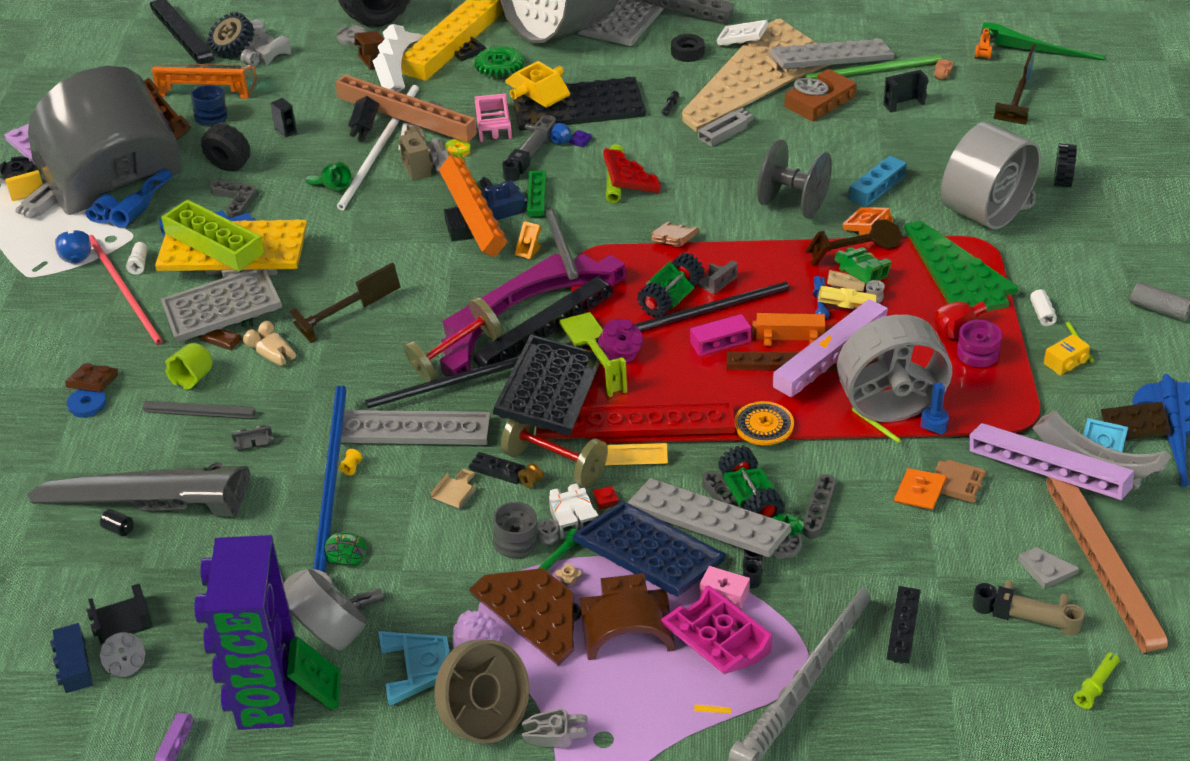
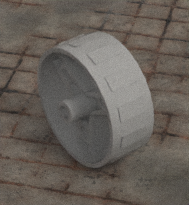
M911 315L886 316L861 327L843 345L837 361L840 382L853 408L861 416L879 422H895L920 414L925 408L931 406L933 384L942 382L946 391L952 377V363L938 333L927 321ZM914 345L934 349L933 356L925 368L911 362ZM878 357L879 361L866 366L874 358ZM890 386L892 387L890 390L882 391Z

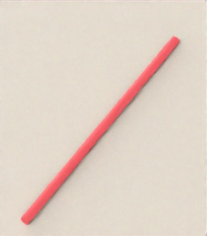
M89 235L91 245L154 342L160 345L163 342L95 237Z

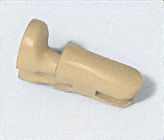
M270 321L262 322L258 332L253 329L248 330L243 337L245 345L255 348L258 354L282 367L286 364L285 358L289 361L296 358V353L278 333H274V325Z

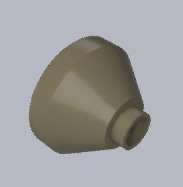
M475 639L460 644L445 658L436 678L435 703L442 723L454 736L468 742L494 743L512 733L525 714L529 699L528 674L522 659L510 646L496 640Z

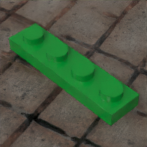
M546 170L529 171L527 217H539L545 214Z

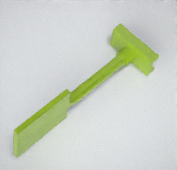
M591 312L559 320L560 325L574 346L588 344L605 368L607 395L613 397L614 392L621 390L623 393H627L626 361L623 357L611 361L608 359L597 343L603 329Z

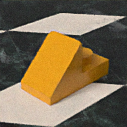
M523 222L514 255L527 259L534 257L541 248V244L537 242L542 226Z

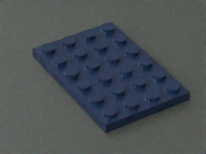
M625 501L620 502L573 535V541L633 574L644 573L645 580L676 597L701 580L709 566L718 567L725 561L726 557L725 553Z

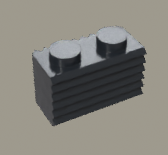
M284 98L271 102L270 108L274 129L284 137L297 133L293 105Z
M459 207L445 208V223L451 241L472 238L471 230Z

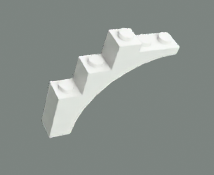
M392 24L383 31L385 40L378 46L380 54L373 60L381 86L400 92L405 88L401 71L403 52L405 49L411 48L425 35L405 31L403 26Z

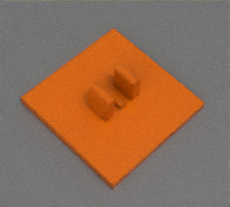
M908 468L893 501L933 510L947 476Z

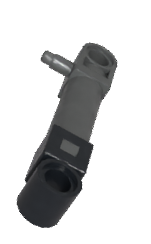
M550 115L543 116L535 125H525V129L533 131V133L519 149H514L507 157V160L503 161V178L505 181H517L520 178V174H523L530 166L531 158L541 146L551 141L550 133L556 124L555 117Z

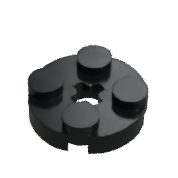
M25 156L12 157L11 161L6 163L5 160L0 164V173L3 180L34 171L32 160L29 161V158Z

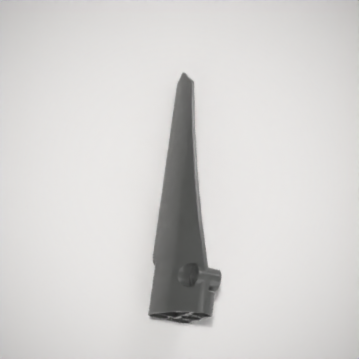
M215 462L208 467L160 469L87 476L44 482L27 495L32 504L130 501L139 510H182L187 507L188 503H206L213 515L217 517L237 516L250 480V470L247 466H223L222 463Z

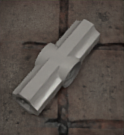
M432 139L428 143L431 150V162L433 167L436 168L438 176L442 177L439 169L449 155L447 150H444L441 141Z

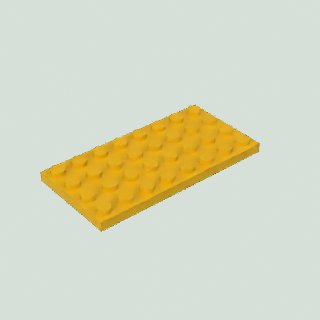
M307 220L232 221L260 235L265 252L242 270L298 269L308 226ZM165 234L155 264L156 271L235 270Z

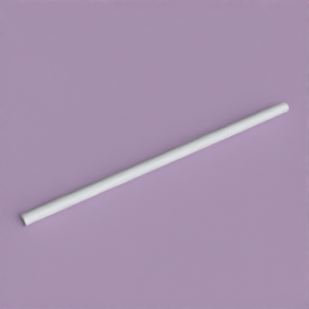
M413 85L407 95L415 97L419 87ZM392 117L337 204L339 210L346 208L400 119Z

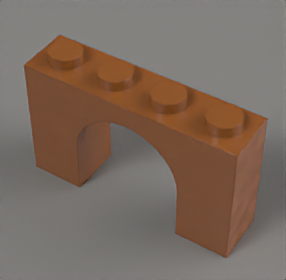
M826 69L817 75V80L827 84L829 88L827 95H809L793 88L785 93L784 107L813 122L856 97L857 83L830 69Z

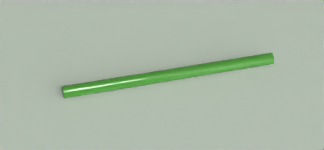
M941 55L832 71L845 77L935 64L938 59L942 60ZM821 72L805 74V78L817 79V75Z

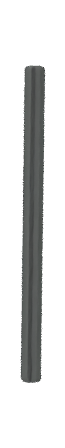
M553 208L546 209V217L570 280L577 279L578 272Z

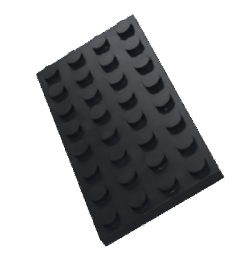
M636 77L612 78L610 80H595L593 82H579L575 84L566 83L565 85L570 92V96L547 108L526 95H522L515 100L513 98L519 131L528 130L525 129L526 124L535 125L541 117L547 115L555 117L556 124L562 123L565 125L646 116Z
M530 334L494 406L493 414L504 419L516 420L522 424H530L540 429H548L562 435L571 436L601 362L593 351Z

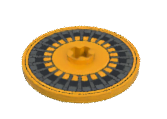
M760 401L750 403L742 407L734 419L737 434L745 441L756 445L778 444L786 440L794 428L792 414L785 407L773 402Z

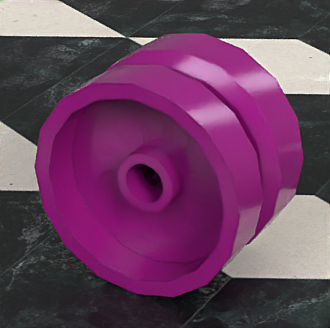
M972 320L964 323L959 331L957 346L959 359L973 367H987L996 363L999 358L1002 341L1000 328L986 320Z

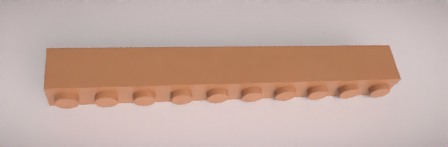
M346 74L335 81L337 98L355 104L357 100L369 96L379 103L377 112L467 143L477 135L476 120L473 117Z

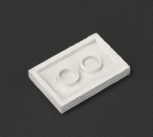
M762 20L725 26L716 40L717 44L728 46L732 43L742 44L751 40L752 42L758 41L769 26L768 21Z

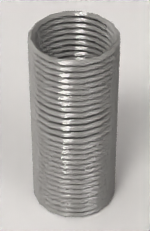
M1140 281L1136 283L1132 291L1130 303L1136 306L1156 311L1183 322L1190 313V298L1185 296L1183 297Z

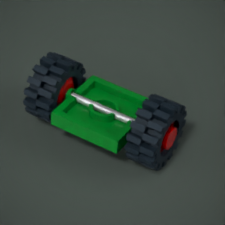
M688 252L685 254L681 253L672 263L669 261L639 291L637 300L640 302L638 304L643 306L641 309L643 311L646 310L647 315L651 314V317L655 316L656 318L661 317L669 309L672 310L695 288L694 285L705 274L703 271L704 267H701L702 262H698L697 257L693 258L694 255H689Z
M738 445L735 446L734 450L730 448V452L725 451L723 453L725 456L720 457L721 461L718 462V467L724 475L723 479L740 507L744 506L745 510L770 518L784 513V502L763 469L757 467L758 461L750 448L744 445L740 448Z

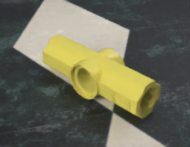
M821 286L818 295V302L836 304L839 307L854 309V307L858 308L868 299L876 302L875 294L857 292V290L849 288L838 289Z

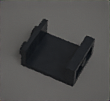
M920 69L886 77L883 105L890 113L896 112L897 103L917 99L921 105H925L927 84L929 83L927 75Z
M140 583L131 586L134 594L133 598L96 609L93 598L88 599L90 608L86 609L90 621L94 620V623L90 624L94 637H99L101 644L116 633L126 632L134 634L153 628Z

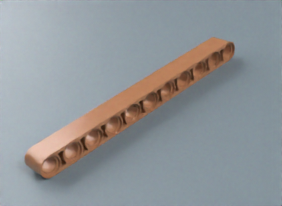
M1047 477L1046 484L1051 497L1141 652L1147 653L1166 649L1168 642L1165 632L1078 486Z

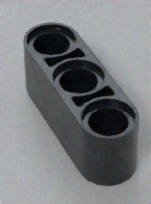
M744 549L742 576L750 578L751 589L757 588L762 582L763 555Z

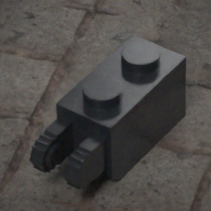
M369 96L356 101L348 124L351 127V137H355L359 132L357 139L359 142H363L368 131H371L379 107V103Z

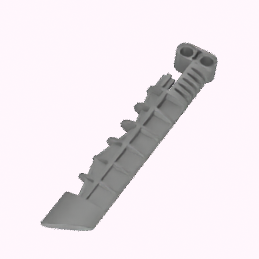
M862 587L828 633L824 635L817 648L809 654L803 667L795 672L789 686L781 690L777 701L769 705L744 741H736L730 750L728 761H760L777 736L782 734L787 723L796 713L800 703L808 695L814 682L820 677L823 668L832 659L834 651L842 644L847 631L852 629L871 602V596L865 588Z

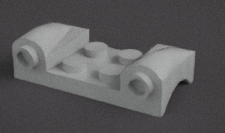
M255 19L250 21L253 24L255 30L253 32L255 34L252 36V42L248 41L249 47L245 46L244 48L258 52L260 62L267 66L276 55L283 53L291 54L288 37L280 36L274 39L265 33V25L261 20Z

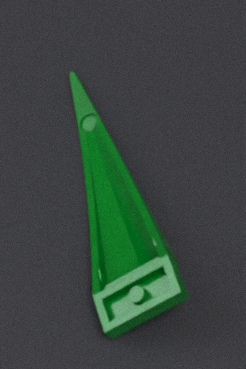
M983 22L981 35L985 28L989 29L990 39L996 38L995 45L1031 50L1032 44H1036V51L1105 60L1103 55L1060 47L1023 35L1000 24Z

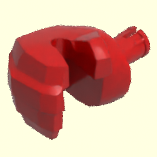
M960 301L949 303L938 309L935 313L934 320L937 330L947 339H959V331L962 325L968 321L976 320L977 316L986 313L987 307L982 301L972 307Z

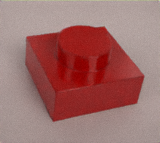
M613 486L593 490V496L599 510L619 504Z

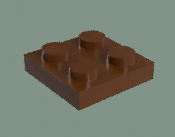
M90 363L82 364L65 380L66 388L102 392L118 376V368H111L106 365L96 366Z

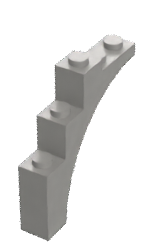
M1057 411L1042 416L1033 427V430L1044 443L1134 470L1133 488L1131 491L1137 489L1141 485L1140 481L1151 473L1162 472L1167 467L1166 463L1171 458L1167 451L1138 455L1106 448L1076 431Z

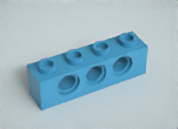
M891 155L882 160L880 164L850 185L849 200L867 207L906 177L907 163Z

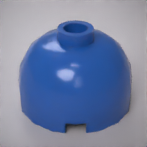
M73 230L74 233L68 234L67 231L58 235L55 239V248L58 256L63 261L79 263L88 258L91 253V241L88 234L83 231Z

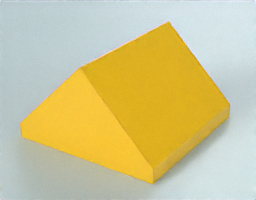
M39 170L5 179L12 201L28 197L43 185Z

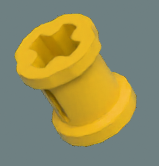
M348 449L345 453V459L338 466L339 470L346 475H353L357 464L363 459L362 454L358 450Z

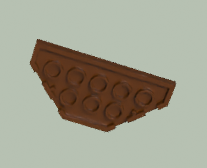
M544 568L484 575L469 589L476 599L557 666L574 651V594Z

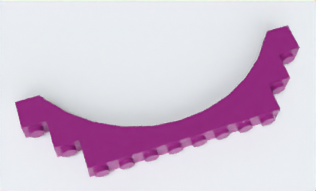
M555 253L481 297V299L489 305L498 317L511 306L529 297L554 289L581 286L596 277H600L614 286L626 278L625 263L612 255L597 263L585 254H582L573 260L578 272V278L570 280L561 256ZM469 305L443 320L444 331L447 337L443 338L441 343L476 321ZM480 327L443 351L446 356L439 360L442 374L446 377L471 370V356L476 342L483 333Z

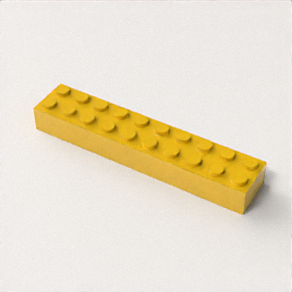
M466 0L403 54L401 60L402 74L427 81L454 57V52H458L460 46L463 47L464 43L470 41V37H477L504 13L501 1Z

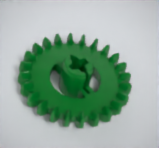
M494 46V48L485 49L474 60L477 72H480V74L484 73L485 77L489 73L490 78H492L494 73L496 78H498L499 73H501L503 78L504 73H507L510 77V71L514 74L516 71L523 69L525 64L523 54L513 47L509 48L508 46Z

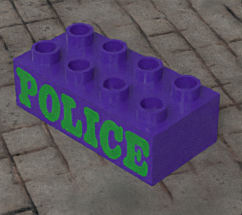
M272 535L215 538L212 557L202 558L201 581L203 586H207L206 594L196 595L194 611L197 623H207L204 628V649L206 654L216 653L213 657L212 673L215 683H224L221 688L223 712L233 711L238 730L293 727L297 683L287 676L290 640L295 638L296 634Z

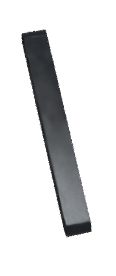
M167 0L150 1L152 12L197 64H205L214 60L210 48Z
M600 277L590 280L479 349L474 356V361L483 367L516 357L521 354L530 334L542 338L548 337L562 328L559 320L584 314L608 299L613 293V286Z

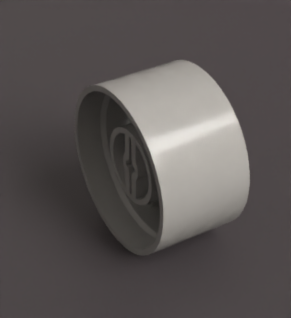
M990 122L977 124L962 138L947 164L941 185V198L944 206L990 229L996 230L1004 227L1018 214L1034 187L1041 162V152L1038 144Z

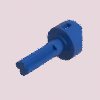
M939 382V384H933L931 406L923 410L920 426L942 435L947 431L949 414L943 409L945 386H943L942 382Z

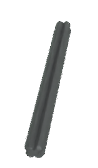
M144 401L143 410L152 413L253 419L255 416V408L161 401Z

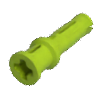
M1107 653L1091 678L1083 681L1081 690L1077 691L1073 696L1075 703L1083 709L1092 708L1094 699L1103 692V684L1120 662L1116 654L1110 660L1113 653Z

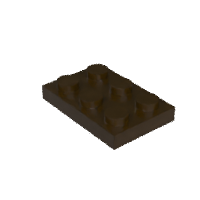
M1162 401L1101 409L1103 422L1128 427L1125 440L1170 435V426Z

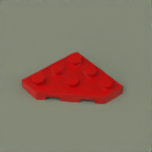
M604 149L603 156L612 186L654 193L660 192L661 186L657 176L654 174L649 175L643 171V166L634 160L632 162L625 158V154L622 151Z

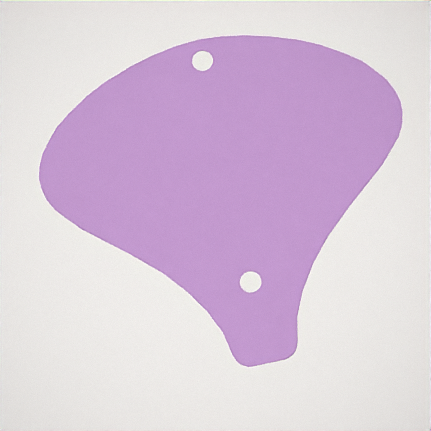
M601 556L558 560L547 571L559 581L560 578L556 577V571L561 570L565 564L570 563L576 570L581 571V576L577 578L576 583L565 585L573 592L574 603L578 604L579 607L580 598L601 596V578L634 575L627 569ZM542 564L532 566L523 570L538 569ZM702 579L678 597L667 592L670 613L679 606L687 609L700 599V583ZM646 580L647 590L662 589ZM750 592L741 610L772 634L771 653L755 665L727 674L720 672L674 633L675 651H667L665 643L657 636L633 632L610 639L599 649L596 660H588L582 617L574 622V651L557 666L480 602L478 611H481L483 614H489L491 618L496 620L497 624L501 625L503 636L500 637L499 641L510 646L522 659L528 674L529 694L534 699L541 713L563 708L567 711L568 715L585 714L587 716V723L572 726V728L585 727L588 729V736L572 739V743L567 748L554 747L555 761H650L663 750L694 733L774 702L778 699L781 690L789 686L795 672L803 667L809 656L807 647L795 628L772 607ZM694 705L731 708V714L694 711ZM606 731L613 735L614 742L607 748H600L594 744L593 737L598 732Z

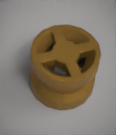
M530 463L527 465V469H523L518 473V477L525 487L532 488L535 486L536 481L539 482L544 478V474L537 464Z

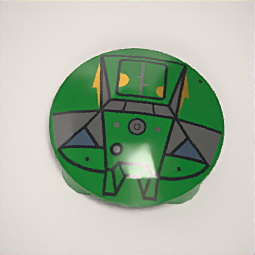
M340 532L327 539L325 552L330 563L357 566L365 557L367 546L360 536L350 532Z

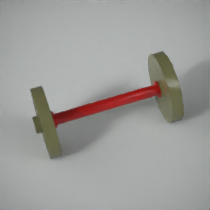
M476 296L469 301L471 313L476 321L425 354L412 340L403 345L407 359L425 382L437 379V374L430 360L480 327L493 340L503 335V330L497 316L483 299Z
M512 419L508 420L501 440L504 454L517 457L523 453L531 442L576 461L574 482L580 487L589 488L600 477L608 455V447L604 441L592 439L585 445L581 453L578 454L533 435L535 431L534 425L522 424Z

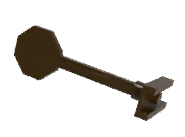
M883 219L874 221L869 232L870 234L829 242L824 231L817 232L805 252L806 254H812L813 260L811 265L813 266L818 265L826 252L832 249L871 241L886 250L897 248L902 234L896 224Z

